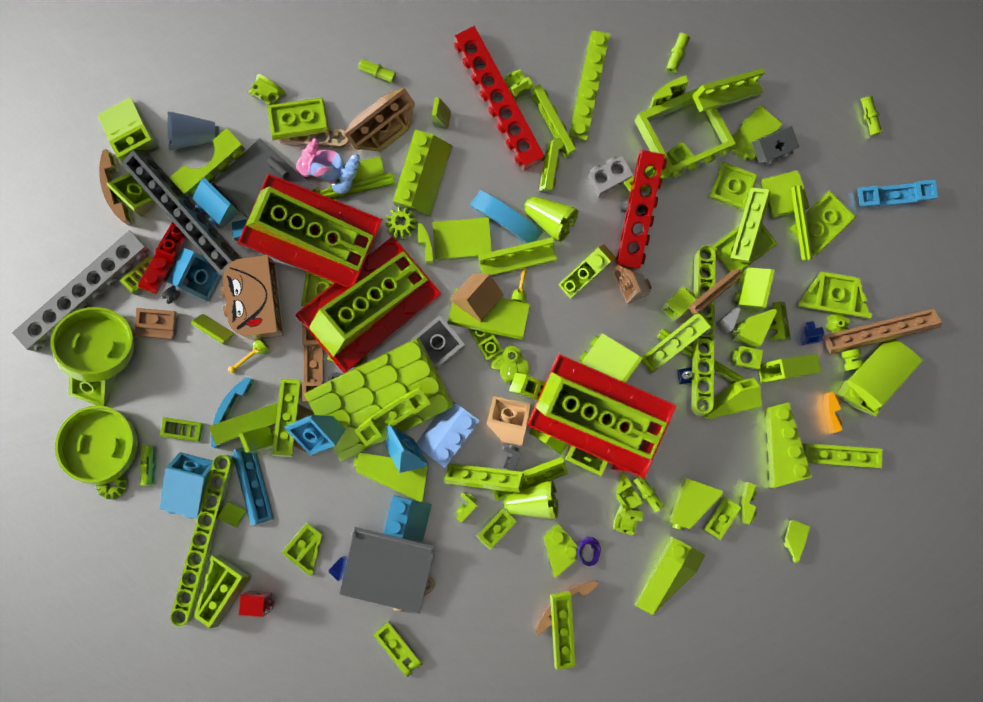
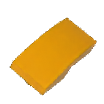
M833 391L824 394L823 409L829 432L837 433L843 430L841 427L842 421L835 414L836 411L841 409V401Z

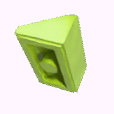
M201 314L191 321L193 326L223 345H227L234 335L233 332L205 314Z

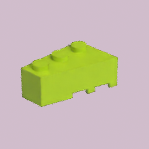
M211 555L210 568L205 576L206 582L203 592L200 594L194 618L208 628L219 627L250 579L249 575L220 555Z

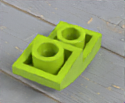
M468 328L486 360L503 352L494 334Z
M745 482L741 494L740 514L742 523L750 525L757 516V511H755L757 506L750 504V501L755 499L757 490H755V484Z

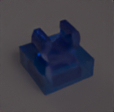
M814 321L806 322V327H804L800 338L802 345L821 342L825 334L823 327L816 328Z

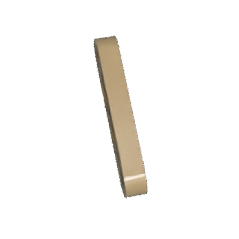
M329 129V132L325 133L327 139L324 142H319L318 147L345 148L349 144V140L343 134L344 130ZM318 134L308 135L305 141L299 140L298 137H294L295 140L287 138L278 141L286 145L307 146L309 142H312L313 138H317ZM330 134H332L333 138H339L342 135L345 140L339 143L337 139H332V143H330Z

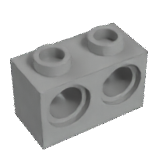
M614 156L607 160V164L600 167V165H597L590 170L591 173L588 175V180L598 197L619 187L633 176L623 156L619 158ZM614 167H619V168H621L622 173H621V174H616V173H614L613 168H614ZM603 176L606 182L599 183L596 177Z

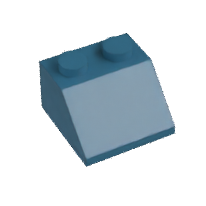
M205 178L200 181L192 197L197 202L194 206L201 213L206 211L210 215L208 220L215 226L219 224L224 228L239 212Z
M183 248L167 283L209 301L221 275L204 256Z
M393 495L383 534L423 542L432 504Z

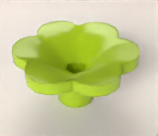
M832 314L827 318L826 328L832 333L848 330L850 320L842 314Z

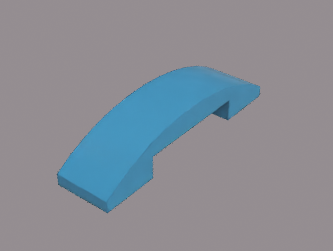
M936 179L916 181L911 184L858 188L860 207L902 205L938 198Z
M482 190L478 192L470 204L472 208L515 234L524 243L537 241L542 234V231L524 216Z
M247 377L230 390L216 412L213 425L226 420L238 395L246 397L255 381L254 379ZM211 435V447L219 449L221 445L216 446Z

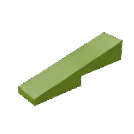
M278 403L208 426L215 445L218 446L239 438L240 433L275 425Z

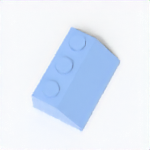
M453 402L454 406L436 415L416 443L419 449L445 468L480 422L479 419L455 402Z

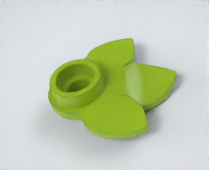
M514 345L507 346L503 353L493 358L491 363L492 369L500 370L501 378L505 383L511 382L515 373L525 375L529 373L528 361L522 357L521 350ZM514 352L516 356L509 358L508 354Z

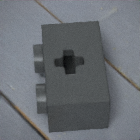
M792 126L781 128L751 142L758 162H766L767 165L778 161L777 157L781 155L786 157L793 154V150L799 148Z

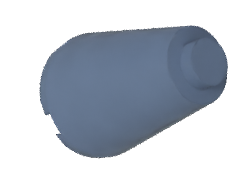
M167 112L169 150L213 142V139L219 135V126H215L213 121L176 112Z

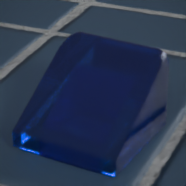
M345 556L340 557L328 570L338 582L342 579L346 562Z

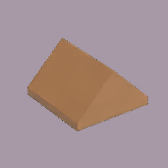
M473 273L450 298V301L481 322L503 297V293L490 274Z

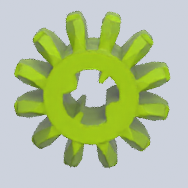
M399 206L397 208L398 212H395L393 209L390 210L393 216H386L389 222H386L385 226L390 227L388 229L389 234L394 232V238L401 234L402 239H405V233L408 236H412L410 229L416 231L417 228L413 224L417 223V219L413 218L415 216L414 212L408 213L409 209L407 207L402 212ZM398 220L404 221L405 225L398 224Z

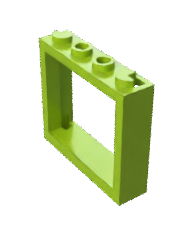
M699 88L638 113L634 121L649 150L665 154L667 163L665 170L661 171L665 180L670 177L677 178L686 170H689V172L699 167V164H709L717 156H726V154L732 152L731 149L736 144L717 108L707 110L705 113L722 144L672 166L649 122L695 103L692 95Z

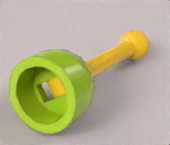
M523 268L519 289L512 293L511 300L526 303L527 294L523 290L527 268Z
M258 338L253 343V351L236 365L230 366L228 371L231 374L235 373L236 369L255 353H266L270 349L262 338Z

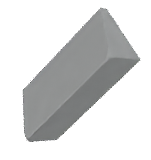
M736 307L716 322V325L724 334L734 329L740 312L739 307Z

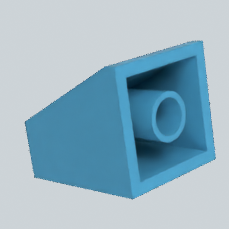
M179 452L165 468L159 509L170 514L176 513L190 519H197L213 460Z

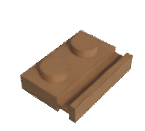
M136 308L134 336L174 339L177 312Z

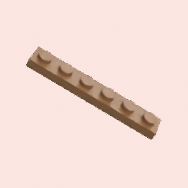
M933 308L824 335L823 341L831 355L940 328L942 321Z

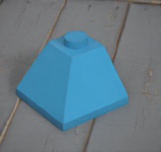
M311 415L285 427L289 434L309 455L336 446L346 430L334 416Z

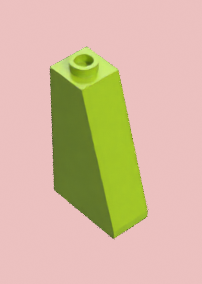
M360 452L358 456H355L353 467L356 468L357 473L412 499L423 502L429 463L426 467L399 473L391 457Z

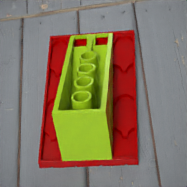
M268 173L237 244L350 289L358 279L382 219Z
M392 236L366 257L354 286L349 289L333 283L298 311L295 316L324 351L327 352L340 370L346 373L441 295V292Z
M557 354L527 425L645 479L677 405L561 354Z

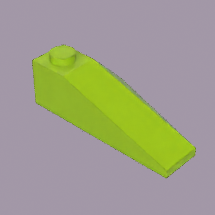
M670 536L635 606L654 615L698 571L705 554Z

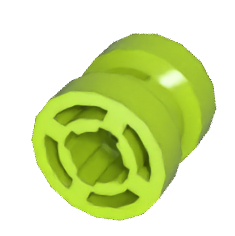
M861 348L841 352L842 358L845 359V371L858 369L864 363L860 357L862 354Z

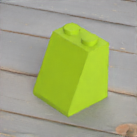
M602 333L600 337L597 335L590 343L592 348L589 352L584 351L579 361H581V364L626 383L643 358Z

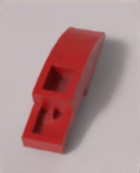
M174 222L171 223L157 246L155 256L138 283V288L156 295L162 284L167 282L187 240V237Z

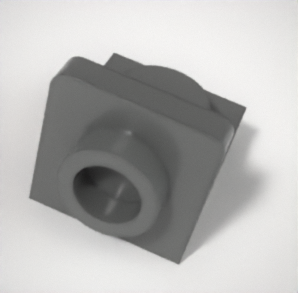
M509 444L507 447L503 446L502 448L503 451L512 454L511 457L507 456L504 468L515 471L521 453L518 452L519 448Z

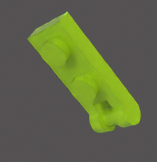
M555 138L547 143L539 187L540 192L547 193L555 187V170L559 166L558 152L563 147V140L561 138Z
M389 621L373 634L406 677H409L416 667L419 668L423 665L419 657L412 651ZM407 657L411 660L408 665L403 662Z

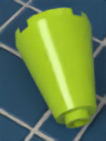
M537 196L528 198L524 204L525 213L559 242L565 240L569 235L570 231L568 229L571 225H575L579 210L574 206Z
M548 480L522 489L520 493L508 494L507 499H504L505 510H508L509 514L557 519L558 499L555 496L557 490L554 481Z

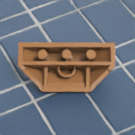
M404 87L384 95L355 117L343 134L354 149L380 151L409 129L415 102Z

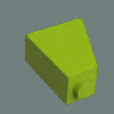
M818 354L762 363L758 370L761 383L822 373Z
M683 478L668 522L673 523V528L684 531V528L691 529L722 496L723 491L688 478Z

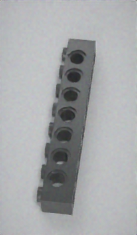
M132 150L121 164L214 269L223 276L226 267L232 261L241 259V257L146 151Z

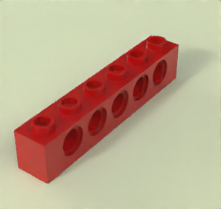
M639 149L617 251V259L615 261L618 265L640 269L641 264L644 265L646 253H644L645 246H648L650 240L648 230L649 227L653 226L654 216H652L653 208H656L658 204V197H656L657 189H660L662 186L663 178H660L661 171L665 170L667 163L665 154ZM649 166L654 168V174L651 177H648L645 173L646 168ZM648 185L650 193L643 196L641 189L643 186ZM644 204L646 206V212L642 215H639L637 213L638 206ZM640 223L642 225L641 232L634 233V225ZM636 242L638 249L635 252H630L629 245Z

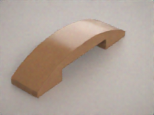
M104 149L99 166V177L103 195L113 213L128 226L132 225L127 206L123 203H118L116 194L107 186V183L112 181L111 173L118 171L113 154L108 149Z
M302 325V344L304 345L302 402H308L304 394L324 383V349Z
M589 580L571 586L563 592L569 591L572 597L580 592L585 597L599 584L596 580ZM551 603L543 611L536 625L535 631L538 636L552 625V619L549 617L551 615Z

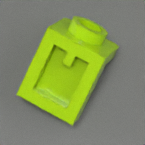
M464 492L461 494L469 504L467 506L463 504L456 511L458 514L456 519L461 523L478 506L475 503L477 499L469 492L467 495Z

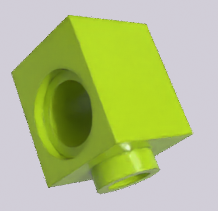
M745 346L737 347L736 350H733L731 360L734 361L733 366L754 371L759 370L763 350ZM743 353H747L750 356L749 363L743 361Z

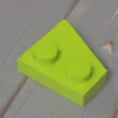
M306 522L281 553L311 576L322 533L309 522Z
M558 523L544 535L555 578L578 559V546Z

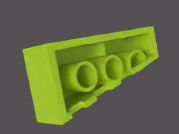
M786 402L765 408L769 487L776 488L811 478L812 475L790 403Z

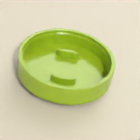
M88 307L68 314L56 325L51 336V350L57 366L66 375L80 381L95 382L115 376L128 365L134 352V340L128 322L121 315L106 308Z
M98 405L85 407L74 412L61 425L55 441L56 458L62 470L71 478L91 485L106 484L121 477L132 465L138 447L137 434L129 419L118 411Z

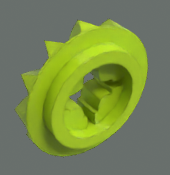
M123 474L112 481L118 486L111 487L110 490L107 484L96 485L95 489L105 499H116L126 490L127 479Z

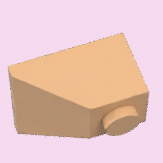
M493 396L487 425L502 442L522 446L531 404Z

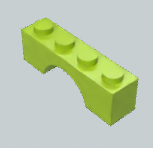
M228 128L213 139L214 156L207 165L201 168H189L183 165L169 177L188 198L193 197L203 178L211 183L219 172L225 171L229 167V163L234 159L237 160L244 153L243 151L246 150Z

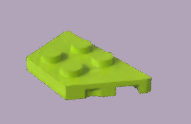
M820 272L797 304V307L865 319L872 318V314L869 312L866 304V296L862 291L860 278Z

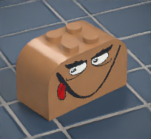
M268 255L232 261L224 271V286H221L222 297L226 301L223 311L225 317L228 318L230 327L236 333L251 340L284 336L275 262Z

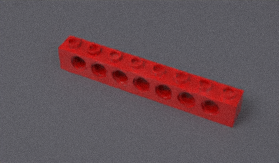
M475 25L456 34L455 43H453L455 50L458 54H462L464 58L462 62L466 70L470 69L474 85L479 86L481 90L479 94L483 102L487 101L491 117H495L498 121V124H496L501 135L504 134L506 136V145L510 151H514L516 155L514 159L518 167L522 166L525 171L544 161V153ZM469 48H474L477 50L475 53L472 54L467 52ZM478 64H483L485 68L479 70L476 68V66ZM487 80H491L494 82V84L491 86H487L484 84V82ZM495 96H500L503 100L501 102H495L493 98ZM504 112H508L511 114V117L505 119L501 115ZM516 128L520 133L513 135L510 130ZM524 144L527 145L529 149L527 151H521L519 149V146Z

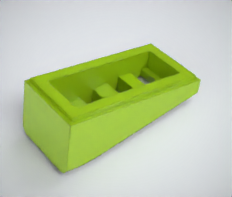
M436 97L432 110L434 127L447 129L449 127L451 111L440 97Z
M150 255L120 280L136 296L143 290L138 288L140 280L136 275L138 274L142 278L144 274L142 270H146L147 265L153 259ZM133 280L137 285L133 286L130 281Z
M163 417L160 437L199 442L202 423ZM168 422L172 423L170 434L167 433ZM176 423L180 424L178 435L174 434ZM184 424L188 425L186 436L182 435ZM192 425L196 426L194 437H190Z

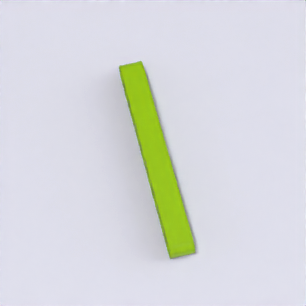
M710 245L702 246L694 256V298L696 300L702 296L701 289L708 291L715 285L716 252ZM701 252L706 253L708 255V259H704L701 255ZM701 271L707 272L708 278L703 277ZM715 300L705 308L708 314L704 315L712 324V327L707 330V334H702L693 341L691 407L693 413L697 416L706 415L712 411L714 406ZM700 345H704L707 348V353L701 352ZM700 364H704L706 366V372H702L700 370ZM699 383L706 385L707 389L705 392L700 390ZM699 402L705 403V411L699 408Z
M218 455L212 463L170 619L175 626L181 627L189 623L194 615L219 523L218 516L223 509L234 468V459L229 455ZM223 458L228 462L225 469L220 466V461ZM217 477H220L223 481L220 488L215 485ZM212 496L217 498L215 507L211 506L209 502ZM207 515L212 518V523L209 526L204 522V518ZM201 534L207 538V542L204 545L199 541ZM196 553L202 558L200 564L194 561ZM190 573L196 575L195 583L189 580ZM185 592L190 594V602L184 600L183 595ZM180 611L185 614V621L179 619L178 613Z

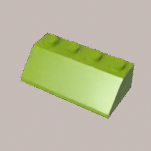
M415 129L393 199L394 206H400L403 209L407 207L410 211L431 217L451 152V144L433 134Z

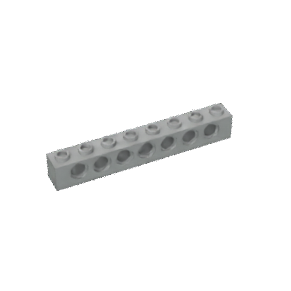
M129 230L12 332L13 335L27 350H40L45 346V342L51 338L56 325L65 316L76 310L88 308L91 301L100 298L107 287L115 285L118 278L122 274L128 273L137 261H142L150 250L135 233ZM129 250L130 255L124 259V252ZM115 263L114 270L109 271L110 264ZM100 275V282L95 284V278ZM85 288L86 293L81 297L80 291ZM71 301V307L66 310V303ZM56 313V320L51 322V316ZM41 326L42 332L37 335L36 330Z

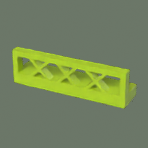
M761 68L703 84L692 95L699 112L761 95L763 90L758 80L765 74V71Z
M553 237L478 255L482 274H490L491 276L557 261Z

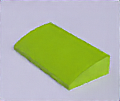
M896 339L884 341L847 380V383L874 411L882 407L923 360L913 350Z

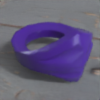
M594 537L584 538L577 549L579 561L588 567L598 562L601 553L599 541ZM586 544L591 545L594 552V557L590 562L584 560L582 554Z

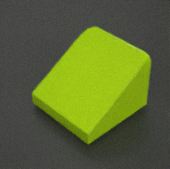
M227 501L218 519L237 528L247 510L231 501Z

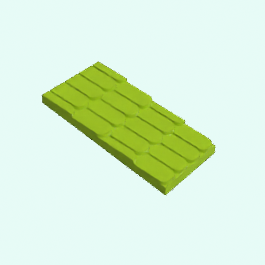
M419 337L304 394L315 415L334 416L346 429L336 446H333L340 461L385 441L387 431L382 433L380 438L365 446L355 433V429L379 410L418 387L422 389L431 404L416 414L412 413L393 427L403 432L454 406Z

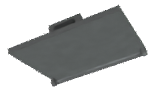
M260 138L212 183V186L247 219L268 173L311 191L316 190Z
M355 527L339 595L420 614L436 546Z

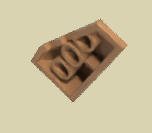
M620 265L614 266L612 270L627 304L651 293L650 281L648 278L645 279L643 274Z

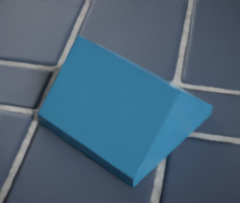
M392 425L387 426L386 449L399 473L426 467L428 463L415 440Z

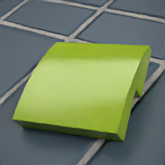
M687 76L674 79L661 87L653 95L649 109L684 94L688 85Z
M798 170L761 179L762 188L771 192L767 206L772 218L794 213L791 193L793 186H802L805 209H809L807 194Z

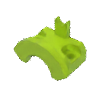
M521 69L515 70L503 77L515 101H517L516 96L524 89L531 90L534 87L529 77L525 78Z
M258 74L248 93L253 97L259 98L267 105L277 104L282 95L285 94V91L270 79Z
M620 505L614 519L613 529H616L617 532L634 536L637 522L643 519V512L640 511V508L634 511L625 505Z

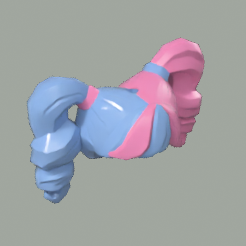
M313 138L312 142H309L302 151V157L296 163L297 172L305 178L314 176L329 182L336 193L345 194L349 192L353 179L357 175L360 156L358 154L351 156L345 168H343V159L340 154L333 150L317 152L319 142L317 138Z

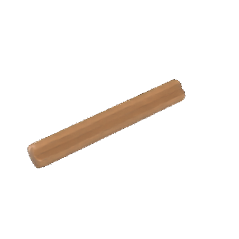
M733 269L689 306L691 313H700L742 277L740 269Z

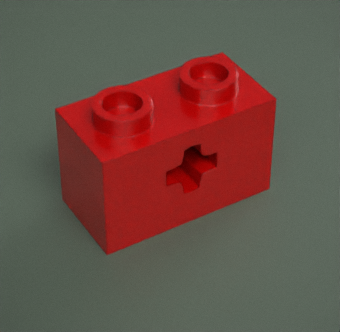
M247 591L241 594L238 615L264 617L274 607V598H271L272 592Z

